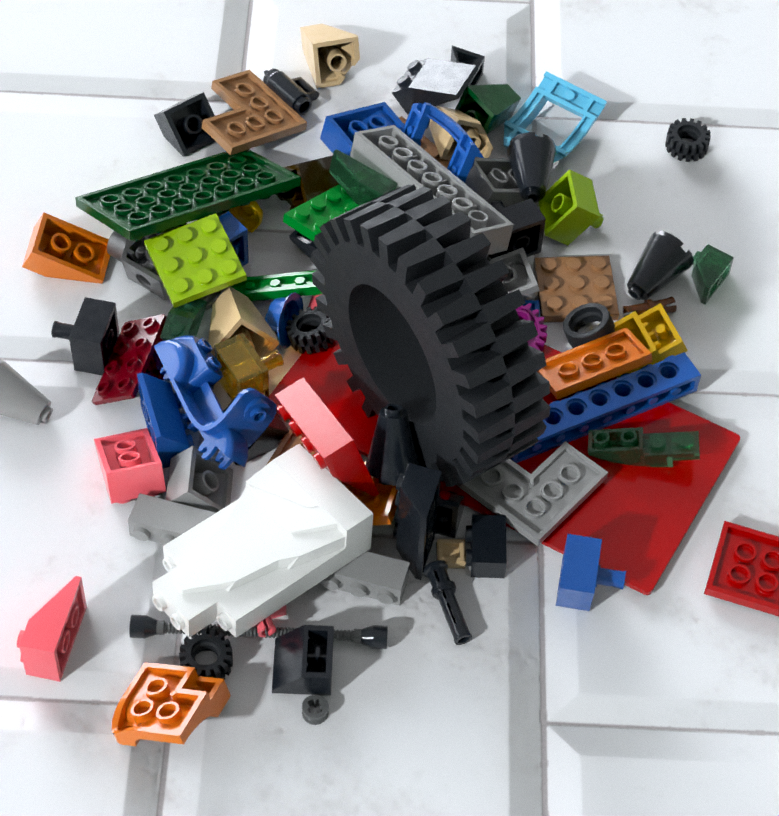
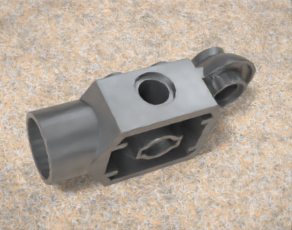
M113 231L107 243V252L110 256L122 262L128 279L164 300L170 299L144 243V240L160 234H150L144 236L141 240L130 241ZM220 291L186 303V305L199 311L208 310L220 296Z

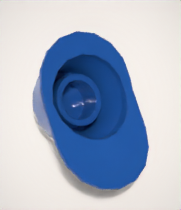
M296 292L291 293L288 297L274 299L270 303L265 316V321L271 329L278 333L279 344L283 349H287L291 345L286 330L288 319L292 320L291 316L293 314L299 315L298 311L303 310L302 298Z

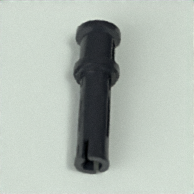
M444 560L431 562L424 567L423 573L425 577L429 578L431 583L432 596L440 602L455 644H465L472 639V635L469 632L454 594L456 585L455 582L450 580L448 575L447 562Z

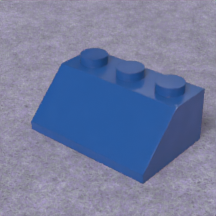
M138 373L140 404L146 426L162 462V468L170 467L172 457L194 446L192 435H186L185 430L188 429V424L183 419L185 413L180 414L179 409L182 408L177 393H173L171 383L145 373Z

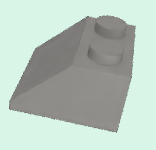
M191 446L170 460L166 500L217 513L230 505L233 469L228 467L225 470H221L218 468L220 463L216 462L213 457L209 460H204L202 458L203 453L199 452L198 448Z

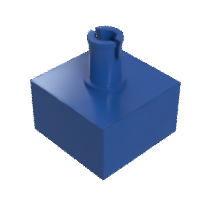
M567 534L555 606L590 611L597 585L624 588L626 571L600 568L599 558L602 539Z

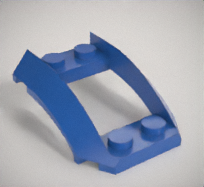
M414 103L402 132L421 146V139L429 126L430 119L444 128L457 142L447 169L465 183L470 169L474 166L475 157L484 158L465 130L447 114L430 103Z

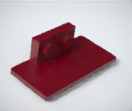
M164 314L124 323L117 342L113 347L109 362L104 368L105 372L96 387L92 398L94 405L135 398L139 390L138 373H145L164 380V375L160 374L163 364L154 348V345L163 341L160 336L167 321V317Z

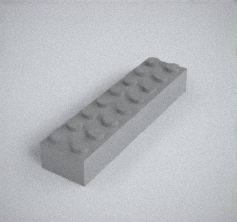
M391 125L355 132L350 158L388 192L398 187L402 188L415 184L416 190L421 187L432 189L434 199L443 195L451 201L452 214L463 211L471 219L470 238L480 233L486 236L491 243L488 255L507 251L514 224L399 128Z

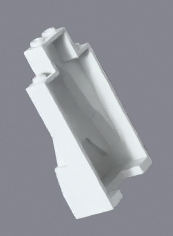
M298 444L273 459L246 481V488L238 500L163 546L164 559L162 562L168 573L152 582V601L159 611L164 610L170 617L173 626L177 630H182L188 637L193 636L217 620L223 630H228L237 638L371 549L373 512L338 479L333 477L326 468L321 470L313 456L303 446Z

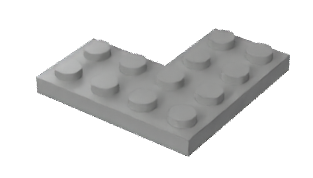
M565 441L532 474L511 459H508L460 486L457 484L456 486L495 515L506 516V523L536 546H539L607 479L608 472Z

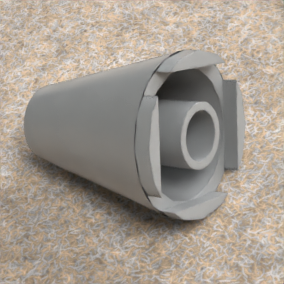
M0 359V415L39 425L41 422L46 423L53 412V408L50 407L51 401L7 362Z

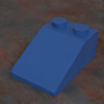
M386 102L326 116L320 139L333 155L344 153L348 168L359 166L350 158L355 132L395 125L402 131L405 124Z

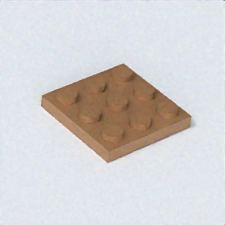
M609 256L534 258L535 278L540 290L538 291L541 317L545 318L544 322H564L566 316L573 309L588 303H599L605 306L610 312L612 319L618 320L619 309Z

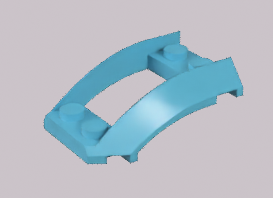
M546 71L543 80L538 87H535L523 106L509 121H505L504 147L507 149L511 139L515 136L529 132L525 129L537 117L546 102L549 101L582 118L568 138L559 147L556 146L554 163L566 157L581 142L606 106L607 101Z

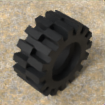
M682 118L681 122L677 119L668 128L665 142L666 150L668 153L671 152L673 158L677 155V160L682 161V158H685L686 162H690L691 158L694 162L698 161V157L702 159L708 151L711 132L707 130L706 125L701 126L702 122L699 120L695 123L693 118H690V121ZM682 138L692 139L694 142L684 141Z
M307 307V311L303 312L301 309L298 311L299 315L293 314L291 316L292 320L288 319V326H286L287 334L295 351L299 350L301 354H304L305 351L307 354H312V351L315 350L316 353L321 352L320 348L327 349V343L333 344L334 339L326 336L323 324L331 319L318 310V307H315L314 310L311 307Z
M202 629L201 635L196 633L191 636L192 639L186 636L184 644L180 645V666L195 667L198 676L225 680V674L229 676L231 667H233V653L229 639L225 640V635L221 632L216 636V630L211 629L210 634H206V629ZM202 651H213L217 654L218 658L212 664L202 665L195 661V656Z

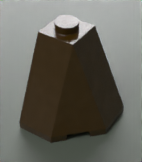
M344 153L283 167L300 176L301 186L293 188L289 192L277 193L275 195L281 201L286 200L291 205L290 210L346 181L350 176Z

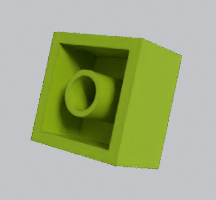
M568 170L546 191L545 197L538 201L540 211L546 218L545 236L567 246L589 226L597 229L604 220L603 214L599 213L593 181L572 170Z

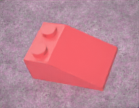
M147 428L94 439L111 504L128 503L132 499L138 498L139 493L155 497L159 493L166 492L162 462Z
M75 576L28 620L25 631H20L17 639V648H20V661L24 664L26 675L61 681L87 608L82 577Z

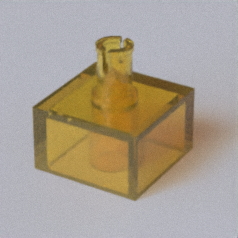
M244 333L214 345L215 358L222 365L220 370L223 378L219 382L231 400L242 389L253 388L269 397V370L284 365L282 355L279 354L278 350L259 357Z

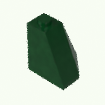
M508 84L468 85L455 109L480 121L486 134H488L512 117L521 97Z

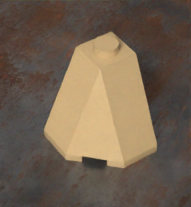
M325 24L300 27L302 50L316 88L340 85L346 78V73L360 60L358 36Z
M442 106L436 107L457 122L475 143L483 157L489 158L493 146L480 121L460 110ZM431 119L429 128L440 159L450 161L457 142L444 128Z
M231 286L227 287L212 304L208 342L213 348L211 351L212 355L222 365L230 368L238 366L240 362L253 360L256 363L265 361L279 345L277 335L251 300Z

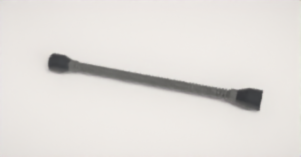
M131 615L130 638L145 639L154 635H164L167 632L168 634L171 632L172 634H185L182 630H177L171 622L167 623L165 620H156L147 615ZM210 624L203 628L206 629V634H210L211 629L216 630L217 636L221 632L225 636L231 635L234 637L228 630H223L219 624L217 626L216 624H213V626ZM372 625L363 629H354L351 632L350 630L339 631L337 629L335 631L334 629V641L335 639L336 641L347 640V642L351 640L353 643L363 644L372 649H387L388 626ZM256 626L239 636L260 638ZM277 627L276 632L271 636L268 635L267 630H264L265 638H277L294 630V628L288 627L287 629V627H284L283 629V627Z

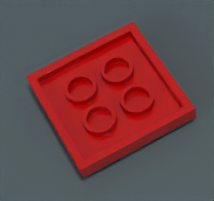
M724 521L704 594L779 616V536Z

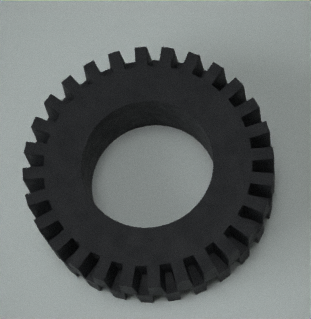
M415 184L402 188L398 187L331 219L320 227L321 233L315 235L313 241L318 249L311 253V261L318 269L312 273V282L323 293L315 298L318 310L331 319L323 324L326 336L338 341L340 349L333 354L338 365L348 364L353 376L346 381L352 392L361 389L364 394L365 400L362 409L368 418L379 415V411L388 404H399L408 412L421 466L442 471L441 482L444 481L446 487H453L457 484L460 486L530 448L539 441L537 437L544 434L547 427L542 420L550 415V406L543 400V397L550 394V383L537 372L547 366L544 352L529 346L527 342L536 337L538 332L534 321L520 320L516 309L526 303L520 290L511 293L506 291L502 281L509 273L508 268L502 259L492 264L489 263L487 255L491 243L483 233L470 238L471 219L463 211L452 214V206L449 199L443 195L434 199L432 189L421 187L416 190Z

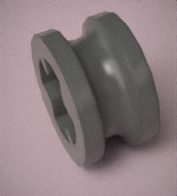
M310 695L305 698L302 703L303 719L311 725H319L325 722L329 713L328 701L320 695ZM314 705V708H316V705L320 706V713L317 714L316 711H314V714L310 713V706Z

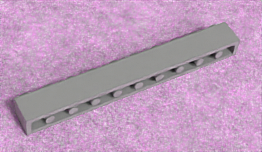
M139 493L128 518L130 536L138 540H149L164 546L211 517L215 512ZM366 551L318 584L330 590L338 589L350 592L357 597L365 596L377 599L384 604L400 605L409 578L410 562Z

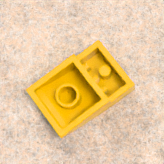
M661 303L640 315H637L636 311L614 322L615 332L627 327L652 353V362L649 364L653 365L663 361L668 356H676L688 351ZM641 366L638 369H634L626 373L630 374L632 372L638 371L642 369L644 366Z

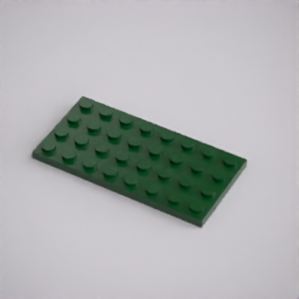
M250 149L234 155H230L225 151L75 197L76 207L128 240L138 241L144 236L160 234L166 229L181 227L190 221L199 220L215 213H225L231 208L246 206L250 202L259 199H268L271 195L289 192L291 189L301 186V178Z

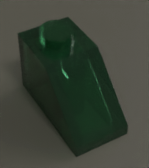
M709 244L701 252L697 251L695 253L691 274L700 302L704 305L730 274L734 257Z
M196 299L176 308L172 307L168 312L160 337L164 341L185 335L196 337L208 302Z

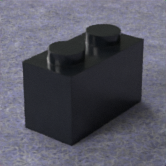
M472 514L471 525H466L465 542H470V549H466L465 566H471V577L505 578L507 565L506 516Z

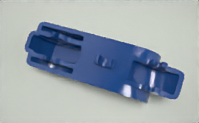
M185 335L154 345L163 364L160 374L164 375L163 379L165 381H171L186 412L183 419L191 423L188 429L194 433L200 431L204 438L198 449L199 452L203 453L202 458L209 460L219 449L220 452L215 458V461L220 463L218 468L225 470L233 461L245 467L248 460V447L261 436L277 413V405L259 391L248 388L240 392L224 412L213 391L214 385L223 378L220 370L222 365L212 355L211 351L213 348L206 339Z

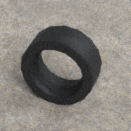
M588 303L573 309L566 316L563 322V331L572 348L615 332V324L605 306L599 303ZM601 322L595 329L589 332L577 333L582 326L588 323Z

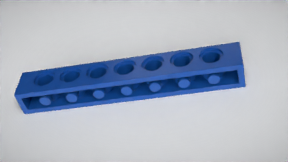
M683 352L676 356H668L663 361L653 365L648 364L630 374L625 373L610 382H602L587 391H579L564 400L554 401L549 405V417L542 420L547 427L544 434L537 437L539 441L510 459L515 463H519L561 446L565 441L567 443L696 392L701 374L686 353Z

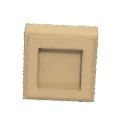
M437 539V561H446L448 568L465 569V539Z

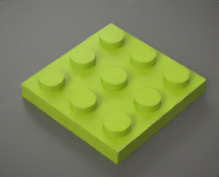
M216 213L144 240L145 247L174 308L247 280V275Z

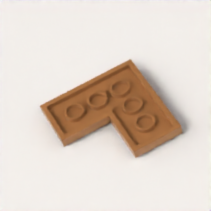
M250 69L212 81L211 89L233 110L204 119L202 129L230 155L306 130L307 121Z

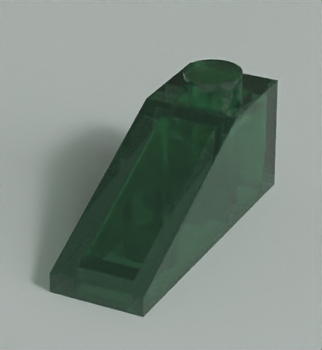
M337 149L334 150L329 172L356 204L362 205L396 189L397 182Z

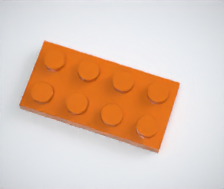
M626 327L545 359L547 366L537 372L549 381L550 392L558 400L652 362V353Z

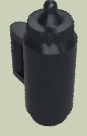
M276 68L264 71L263 82L299 115L307 113L312 106V101L319 97V92L302 77L291 79L283 71H279Z

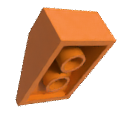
M43 212L33 228L22 267L45 277L102 284L110 259V255L107 252L109 239Z

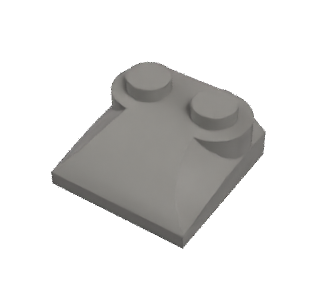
M523 248L488 260L492 264L502 259L508 268L509 273L502 281L508 293L520 290L524 300H533L540 290Z

